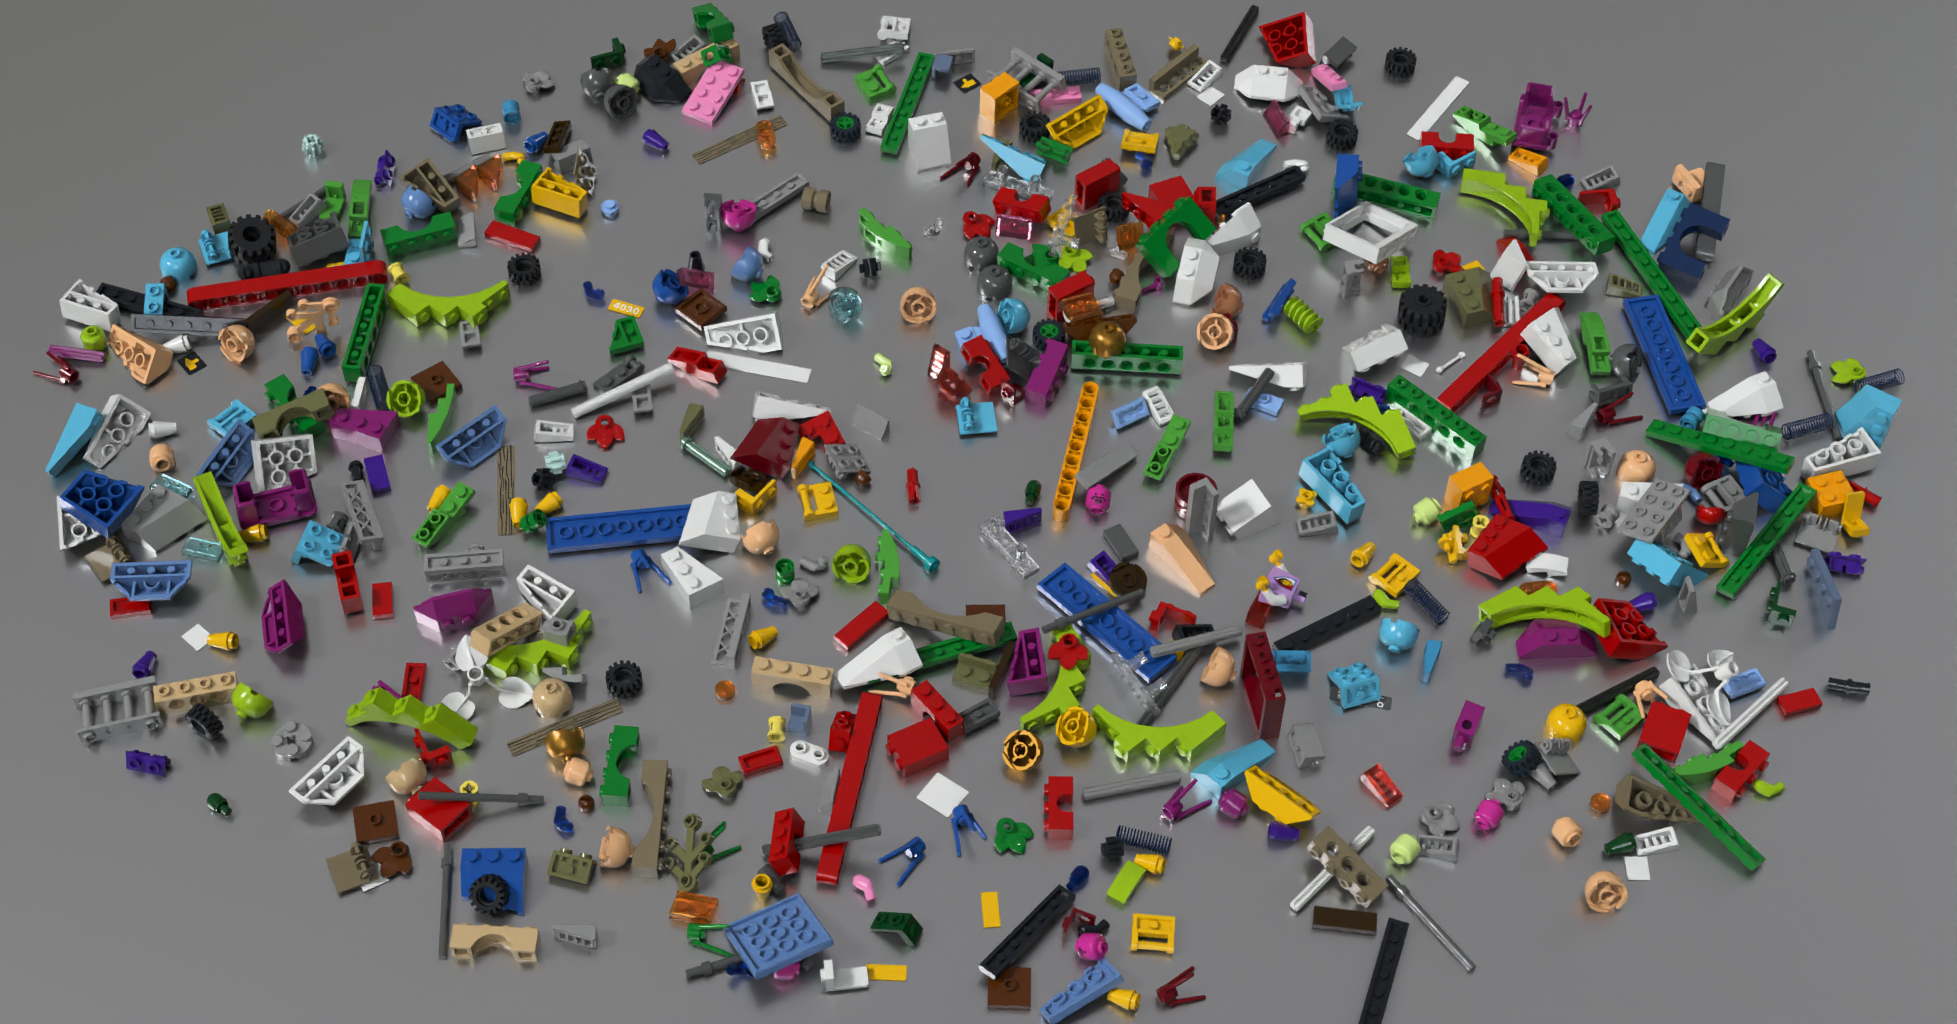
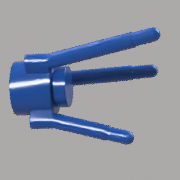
M640 548L632 552L630 557L633 562L630 565L634 572L638 592H642L637 568L644 569L652 566L668 584L672 583L652 561L651 557L647 556L644 549Z
M965 804L958 805L953 809L954 817L951 819L954 827L957 855L959 857L961 856L958 824L960 826L968 825L972 832H975L977 829L981 836L987 839L983 829L975 820L973 813H970L968 806Z
M916 836L904 846L878 860L881 863L904 851L910 858L915 857L897 882V886L903 883L918 861L924 857L922 852L926 850L925 843Z

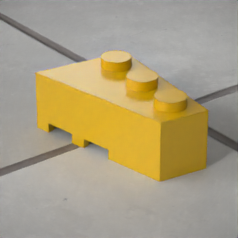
M547 167L531 186L532 203L577 218H580L588 209L587 191L573 182H567L561 174L556 175L550 167Z

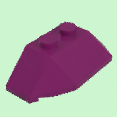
M284 579L268 589L267 594L269 596L265 601L261 615L264 647L277 654L305 637L302 604Z
M469 588L431 597L420 605L414 606L413 609L417 622L438 632H444L479 623L494 604L491 589Z
M1533 620L1515 643L1519 660L1597 657L1594 638L1579 624L1564 620Z

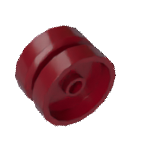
M1190 473L1178 480L1175 489L1174 508L1181 518L1186 520L1190 484L1207 477L1217 490L1216 483L1211 477L1203 473Z

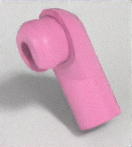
M861 874L854 876L852 880L853 885L864 891L866 901L876 899L871 879Z

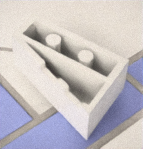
M81 279L59 300L62 317L90 326H100L103 330L109 332L111 331L112 324L118 325L121 322L118 304L105 295L95 292L93 287L86 286Z
M1623 482L1615 508L1618 511L1629 514L1652 483ZM1672 483V484L1678 485V486H1680V487H1683V485H1684V484Z
M678 546L661 554L662 569L690 609L724 593L723 578Z
M527 565L516 578L522 594L534 608L543 613L542 617L545 621H550L552 616L566 619L578 604L576 592L573 589L530 565Z

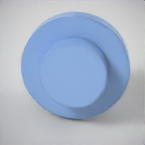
M606 200L601 204V210L607 216L615 215L619 209V205L615 200Z

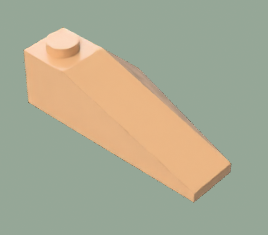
M1164 523L1150 533L1149 547L1200 596L1215 586L1191 537L1181 527Z

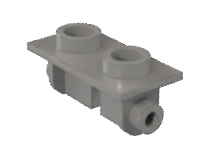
M350 521L344 529L343 535L345 537L342 545L338 547V553L351 550L354 560L360 541L353 522Z

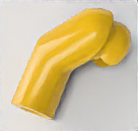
M521 152L502 153L503 162L517 160V163L520 164L522 159L526 160L527 158L525 153Z

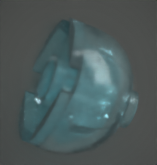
M838 287L830 292L828 299L831 298V304H828L832 317L837 322L841 321L843 322L842 324H846L860 316L863 310V300L857 290L851 287Z

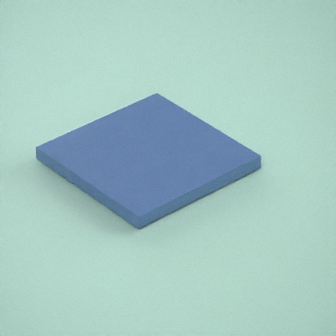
M800 893L729 923L728 928H723L724 933L756 980L834 945L833 939Z

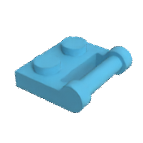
M235 399L223 412L215 418H210L207 424L212 430H216L224 437L238 419L247 426L253 424L252 418L256 417L257 414Z

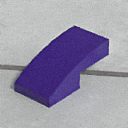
M383 455L364 458L372 493L391 489Z

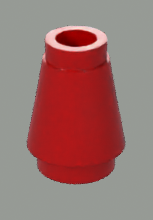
M1518 344L1512 349V368L1515 370H1521L1526 363L1517 354L1527 358L1530 356L1529 348L1524 344Z

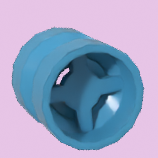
M515 100L505 101L502 104L505 123H518L521 119L519 103Z
M1692 406L1680 418L1679 425L1696 430L1698 424L1704 420L1705 414L1700 408Z

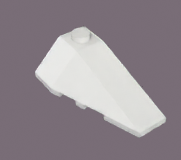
M1249 202L1235 210L1231 214L1232 218L1227 223L1222 222L1214 235L1211 234L1205 240L1218 255L1247 247L1260 239L1261 224Z
M778 311L704 326L707 345L752 350L762 353L782 350V327Z
M756 391L752 416L756 418V421L778 417L795 419L818 416L826 411H829L831 414V409L810 403H804L803 405L794 399H786L784 401L778 395Z
M120 393L110 396L101 413L103 415L102 424L92 436L83 458L98 468L105 465L130 439L139 433L151 415V412Z
M1694 663L1690 665V670H1699ZM1702 673L1689 674L1688 682H1679L1672 676L1657 687L1668 696V699L1665 700L1668 705L1675 709H1683L1687 713L1692 714L1689 722L1709 740L1713 741L1727 728L1726 725L1713 718L1708 711L1706 703L1707 696L1709 695L1706 688L1708 683Z

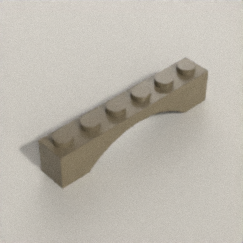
M783 43L769 50V65L829 122L831 118L833 119L834 115L837 116V113L843 114L845 112L844 100L834 91H828L818 86L802 69L793 52Z
M1172 226L1169 227L1166 233L1168 249H1170L1175 240L1176 228ZM1140 251L1135 252L1133 263H1130L1127 267V274L1122 276L1119 288H1115L1113 292L1114 306L1132 313L1136 311L1141 301L1140 273L1149 263Z
M896 589L886 605L889 619L984 645L996 647L1005 632L1002 616L986 612L968 616L942 614L925 606L914 593Z
M643 760L642 788L653 803L654 815L648 833L633 849V878H658L659 870H663V858H660L661 852L665 851V840H662V836L667 832V822H664V816H668L669 811L666 798H670V786L667 785L668 781L672 780V769L668 768V760Z

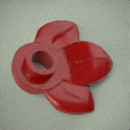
M968 211L963 215V232L967 238L971 240L976 234L990 238V226L995 224V221L990 216L977 214L973 211Z
M1441 249L1434 252L1433 269L1435 271L1445 273L1448 270L1455 273L1464 270L1459 265L1462 260L1459 254L1455 252L1445 253Z
M609 415L599 416L595 424L587 430V440H597L599 446L604 450L611 445L613 439L624 441L623 428L615 424L613 418ZM603 421H607V422H608L607 425H602L601 423H602Z
M1071 633L1063 635L1058 643L1050 646L1048 651V659H1059V663L1066 670L1072 669L1076 665L1077 659L1087 660L1088 657L1086 647L1079 644L1076 636Z

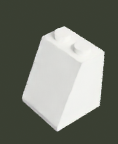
M942 112L908 119V148L918 172L951 166L948 129Z
M1253 479L1220 500L1217 505V517L1221 522L1225 521L1228 524L1225 526L1230 536L1235 535L1238 540L1282 522Z

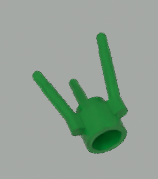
M725 821L711 832L714 840L726 829L724 826L726 824ZM708 845L704 851L711 854L713 860L740 850L742 847L739 845L712 855L715 850L712 845Z
M688 924L687 939L692 940V945L704 947L727 957L733 956L729 952L701 941V939L706 938L707 929L728 928V924Z

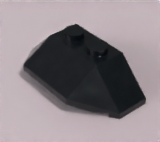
M649 54L636 65L634 77L640 81L639 88L654 101L680 104L692 94V90L677 71L658 55Z

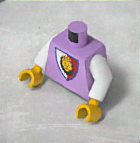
M1277 549L1269 556V562L1276 564V566L1272 567L1267 577L1262 575L1257 579L1256 589L1261 591L1258 601L1286 609L1290 607L1293 600L1304 604L1308 593L1298 590L1300 579L1291 575L1285 564L1281 563L1280 560L1283 559V553Z

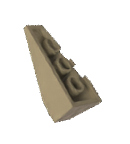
M1631 774L1627 775L1616 785L1614 801L1624 811L1640 818L1691 824L1699 823L1696 817L1683 807L1673 794H1670L1661 787Z

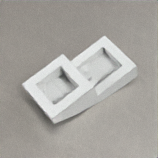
M768 81L750 82L757 110L774 107Z
M878 103L872 111V117L866 125L865 132L882 136L891 119L894 107Z
M1538 553L1535 555V559L1526 563L1527 573L1547 572L1548 577L1568 576L1569 558L1564 556Z

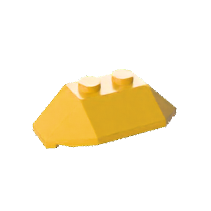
M1098 94L1045 126L1055 141L1075 149L1102 133L1108 107L1101 95Z
M1254 765L1245 771L1244 774L1252 801L1261 810L1273 815L1277 821L1284 824L1311 820L1321 813V810L1316 808L1310 800L1277 777L1261 770L1260 767Z

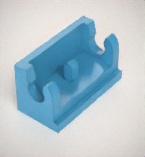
M1271 650L1278 672H1311L1310 651Z

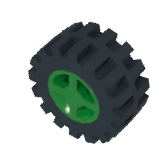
M843 112V114L837 113V116L834 115L833 119L831 118L830 135L832 139H836L838 143L841 141L842 144H845V142L851 143V141L855 142L859 135H861L859 117L855 114L852 115L851 112L848 114L846 112Z
M1047 318V321L1042 319L1041 323L1038 321L1034 325L1033 344H1035L1036 348L1039 347L1040 351H1046L1045 342L1047 338L1065 343V330L1060 321L1056 322V319L1051 321L1050 318Z
M1520 740L1519 743L1515 742L1513 746L1510 745L1509 749L1504 751L1505 755H1502L1503 760H1501L1512 777L1520 778L1521 776L1526 777V774L1530 775L1532 770H1536V766L1540 765L1542 757L1531 741L1525 740L1524 742Z

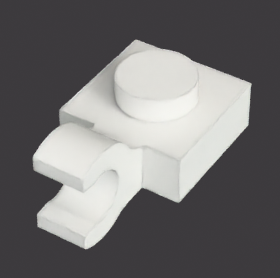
M1297 105L1289 116L1290 128L1287 132L1295 134L1299 125L1304 127L1311 118L1312 111Z

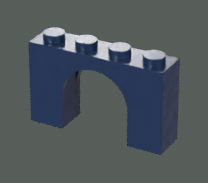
M1690 202L1688 208L1684 207L1680 216L1682 219L1680 223L1676 222L1672 231L1674 234L1672 237H1668L1665 243L1666 249L1664 252H1660L1657 261L1661 270L1698 286L1706 271L1707 263L1685 254L1680 247V242L1686 235L1691 233H1702L1722 241L1729 228L1730 219Z

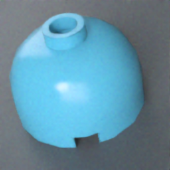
M1432 145L1420 147L1417 149V153L1413 154L1410 152L1403 158L1404 166L1412 176L1427 178L1437 168L1439 158L1435 147Z
M173 247L165 251L159 263L162 276H173L176 283L190 280V276L193 273L196 274L198 268L194 255L182 247Z
M1004 298L1005 301H1001L999 304L997 316L1001 320L1006 334L1020 333L1030 321V312L1021 300Z
M1350 423L1339 424L1329 429L1331 433L1327 436L1326 434L1322 436L1321 439L1325 448L1332 446L1336 457L1348 458L1352 456L1361 441L1360 433L1355 423H1353V426Z
M1391 618L1381 620L1379 637L1381 642L1386 647H1389L1388 650L1390 652L1400 653V650H1408L1416 643L1420 632L1416 625L1397 619V622H1390Z

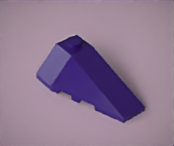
M1493 499L1488 515L1494 517L1496 513L1501 514ZM1507 499L1515 516V521L1527 525L1534 530L1562 538L1572 510L1571 507L1556 502Z

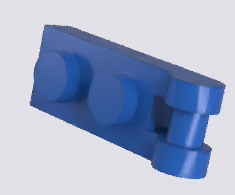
M1291 278L1282 285L1262 315L1265 322H1271L1274 317L1281 313V309L1287 303L1285 299L1289 298L1295 291L1293 288L1297 282Z

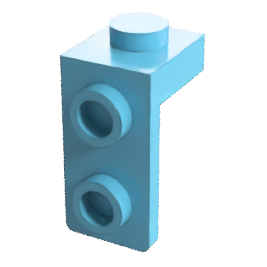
M1348 85L1347 88L1333 91L1335 104L1339 109H1343V112L1358 110L1359 106L1364 105L1363 101L1354 102L1351 85Z
M1441 151L1437 153L1439 162L1436 169L1446 178L1457 175L1464 168H1471L1475 164L1477 153L1472 151L1452 161Z
M164 283L146 284L144 314H163L164 299H169V291Z

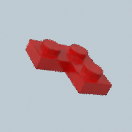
M829 411L799 425L798 434L801 439L805 437L814 441L821 437L825 444H846Z

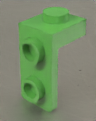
M326 180L324 184L327 197L325 204L328 206L320 213L319 219L322 218V220L330 217L329 213L335 211L337 218H339L346 200L343 182Z

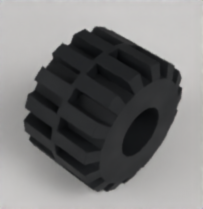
M246 214V218L243 219L240 216L237 218V223L234 221L231 223V229H228V250L230 251L231 258H235L237 264L242 262L243 265L274 258V254H276V232L273 224L269 225L268 219L264 218L261 220L260 215L251 217V214Z
M1416 284L1413 285V288H1406L1399 300L1397 321L1398 324H1401L1400 328L1403 331L1407 329V334L1409 335L1417 334L1416 337H1421V335L1430 337L1431 333L1437 334L1439 329L1443 328L1445 322L1447 299L1443 297L1444 293L1441 290L1437 291V288L1434 286L1428 287V284H1423V286Z

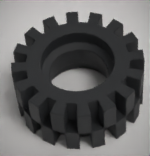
M774 23L762 28V38L768 53L770 49L781 43L786 45L784 33L781 31L779 24Z
M1402 47L1390 49L1386 55L1385 70H1387L1388 74L1391 73L1393 77L1397 75L1396 78H1399V76H1402V78H1405V76L1409 77L1415 71L1416 54L1412 53V50L1407 51L1408 48H1404V50Z
M1033 111V114L1031 112H1027V115L1024 114L1020 118L1019 123L1021 138H1025L1027 142L1031 140V143L1040 141L1042 136L1048 138L1050 132L1045 125L1051 122L1050 118L1046 114L1042 115V112L1036 114V111ZM1030 126H1039L1040 128H1031Z
M1339 119L1338 122L1334 120L1333 123L1329 124L1326 133V143L1329 144V147L1334 146L1333 149L1339 148V151H1342V149L1348 151V147L1350 150L1353 146L1355 147L1358 128L1356 125H1353V122L1347 123L1348 120L1346 119L1342 122V119ZM1337 134H1345V135H1347V136H1344V137H1343V136H1339V135H1337Z
M1110 190V193L1106 191L1104 195L1100 196L1098 208L1106 206V222L1111 220V223L1115 221L1120 223L1121 220L1124 221L1125 217H1128L1129 211L1125 210L1122 206V193L1119 194L1117 190L1116 193H1113V190ZM1116 205L1119 206V208H1110L1108 206Z
M1250 246L1249 249L1243 247V251L1239 249L1234 256L1233 269L1235 274H1239L1240 278L1245 276V280H1248V277L1254 280V277L1258 279L1260 276H1263L1267 262L1266 255L1263 254L1262 250L1258 252L1256 247L1254 250ZM1244 262H1254L1255 265H1247Z
M524 252L521 253V256L515 254L516 258L512 256L511 261L509 260L507 265L509 279H511L512 283L515 282L517 286L519 283L521 286H524V284L530 286V282L535 284V280L538 281L540 279L539 276H541L539 259L535 255L531 256V253L525 255ZM521 268H530L527 271H518Z
M1536 450L1533 454L1529 452L1528 455L1524 456L1520 473H1522L1521 477L1525 478V482L1531 481L1530 485L1537 483L1536 486L1539 487L1541 483L1543 486H1546V483H1551L1555 475L1557 463L1554 461L1553 456L1549 458V453L1544 455V451H1540L1539 454ZM1532 466H1540L1545 471H1536Z
M1580 481L1577 495L1578 513L1580 515L1597 514L1599 508V485L1597 481Z
M620 660V664L615 662L613 663L614 667L610 665L608 667L609 671H606L605 676L607 689L610 691V694H614L616 698L621 695V699H625V695L631 698L632 693L637 695V690L640 691L641 686H643L640 667L636 666L634 662L631 664L629 660L626 663ZM621 676H630L632 678L627 683H618L616 681Z
M197 703L185 714V719L188 721L189 726H192V729L196 730L198 735H201L202 738H206L208 741H212L224 729L222 721L218 720L219 717L215 716L214 712L210 711L203 704Z
M485 874L472 883L468 893H471L468 899L473 900L470 903L471 906H477L474 909L475 911L481 910L480 914L484 915L487 913V915H491L506 906L505 904L508 903V897L510 896V892H507V890L510 888L508 885L504 886V883H506L504 879L500 881L501 876L497 875L494 877V874ZM484 887H490L494 890L496 894L495 901L489 902L484 898L482 893Z

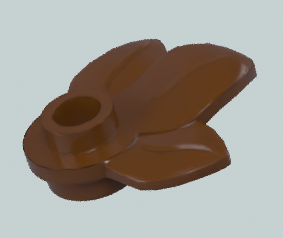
M657 39L653 48L644 49V55L656 54L663 61H666L669 54L675 50L676 41L671 39L665 43L663 40Z
M396 841L390 847L377 849L370 858L371 861L381 864L380 872L383 878L392 877L398 871L407 874L412 867L409 847L402 841Z

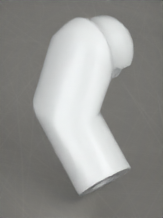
M1292 159L1283 162L1284 169L1296 165L1300 167L1302 172L1309 171V163L1305 160Z
M763 238L759 241L758 252L770 263L774 259V255L768 251L772 242L770 239Z

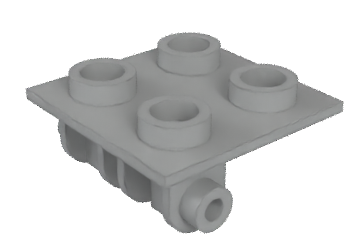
M824 444L826 449L825 457L830 462L832 470L835 471L836 477L840 481L846 480L848 473H858L860 470L866 473L871 472L856 444Z
M1811 511L1809 513L1805 512L1794 542L1819 549L1825 553L1833 552L1843 524L1832 519L1828 521L1829 517H1826L1824 520L1822 519L1823 515L1818 518L1819 515L1811 513Z
M1569 738L1545 739L1542 742L1533 743L1554 775L1581 773L1567 753L1573 746V742Z

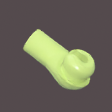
M877 353L874 360L881 365V368H879L881 374L884 376L889 375L892 372V361L881 353Z

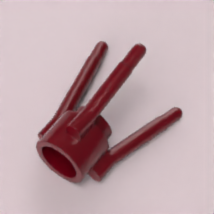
M971 152L964 159L956 163L953 168L940 176V179H944L961 166H964L967 170L973 169L966 183L969 186L976 172L980 169L978 165L981 162L979 155Z
M49 351L46 354L61 366L59 370L61 378L33 371L34 375L58 381L63 385H66L67 382L72 384L79 377V372L64 358L55 357Z
M1630 392L1616 402L1596 411L1598 421L1601 424L1607 423L1610 426L1615 423L1643 419L1642 415L1614 419L1616 416L1614 407L1631 397L1634 392Z
M1191 966L1167 984L1156 989L1158 998L1163 1005L1168 1003L1172 1007L1176 1004L1206 999L1205 995L1182 999L1175 998L1178 996L1176 987L1194 976V973H1190L1195 969L1194 966Z

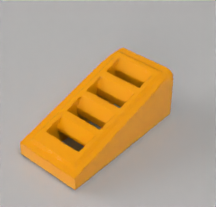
M1519 147L1508 156V160L1538 177L1548 167L1547 157Z
M802 437L791 465L793 479L800 475L807 466V463L815 455V443L805 437Z

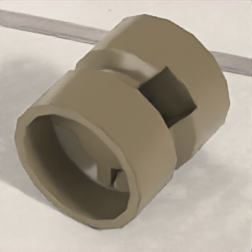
M806 186L802 194L801 208L811 211L815 208L817 212L827 213L831 201V191L820 189L817 192L816 188Z

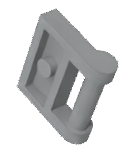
M1730 474L1707 483L1701 488V492L1707 495L1716 507L1725 509V518L1733 504L1745 498L1744 491ZM1716 489L1729 506L1725 507L1713 490Z

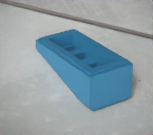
M1426 641L1423 660V683L1427 684L1430 680L1441 652L1442 641Z

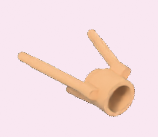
M828 264L824 266L817 279L816 277L812 278L805 294L801 298L802 304L807 308H813V306L818 308L822 302L836 293L833 290L819 299V293L815 290L829 266Z
M1517 354L1519 358L1529 363H1525V367L1539 373L1537 380H1540V382L1512 381L1513 384L1540 386L1543 388L1546 385L1551 386L1556 372L1521 354Z
M879 672L878 675L880 677L897 683L896 689L899 692L869 689L868 693L900 696L906 699L907 695L911 696V690L916 687L917 682L914 681V678L907 675L896 679Z
M1651 680L1640 681L1636 684L1635 691H1633L1642 719H1645V713L1641 699L1652 703V701H1655L1653 699L1655 696L1654 692L1665 700L1668 699V696L1658 689Z

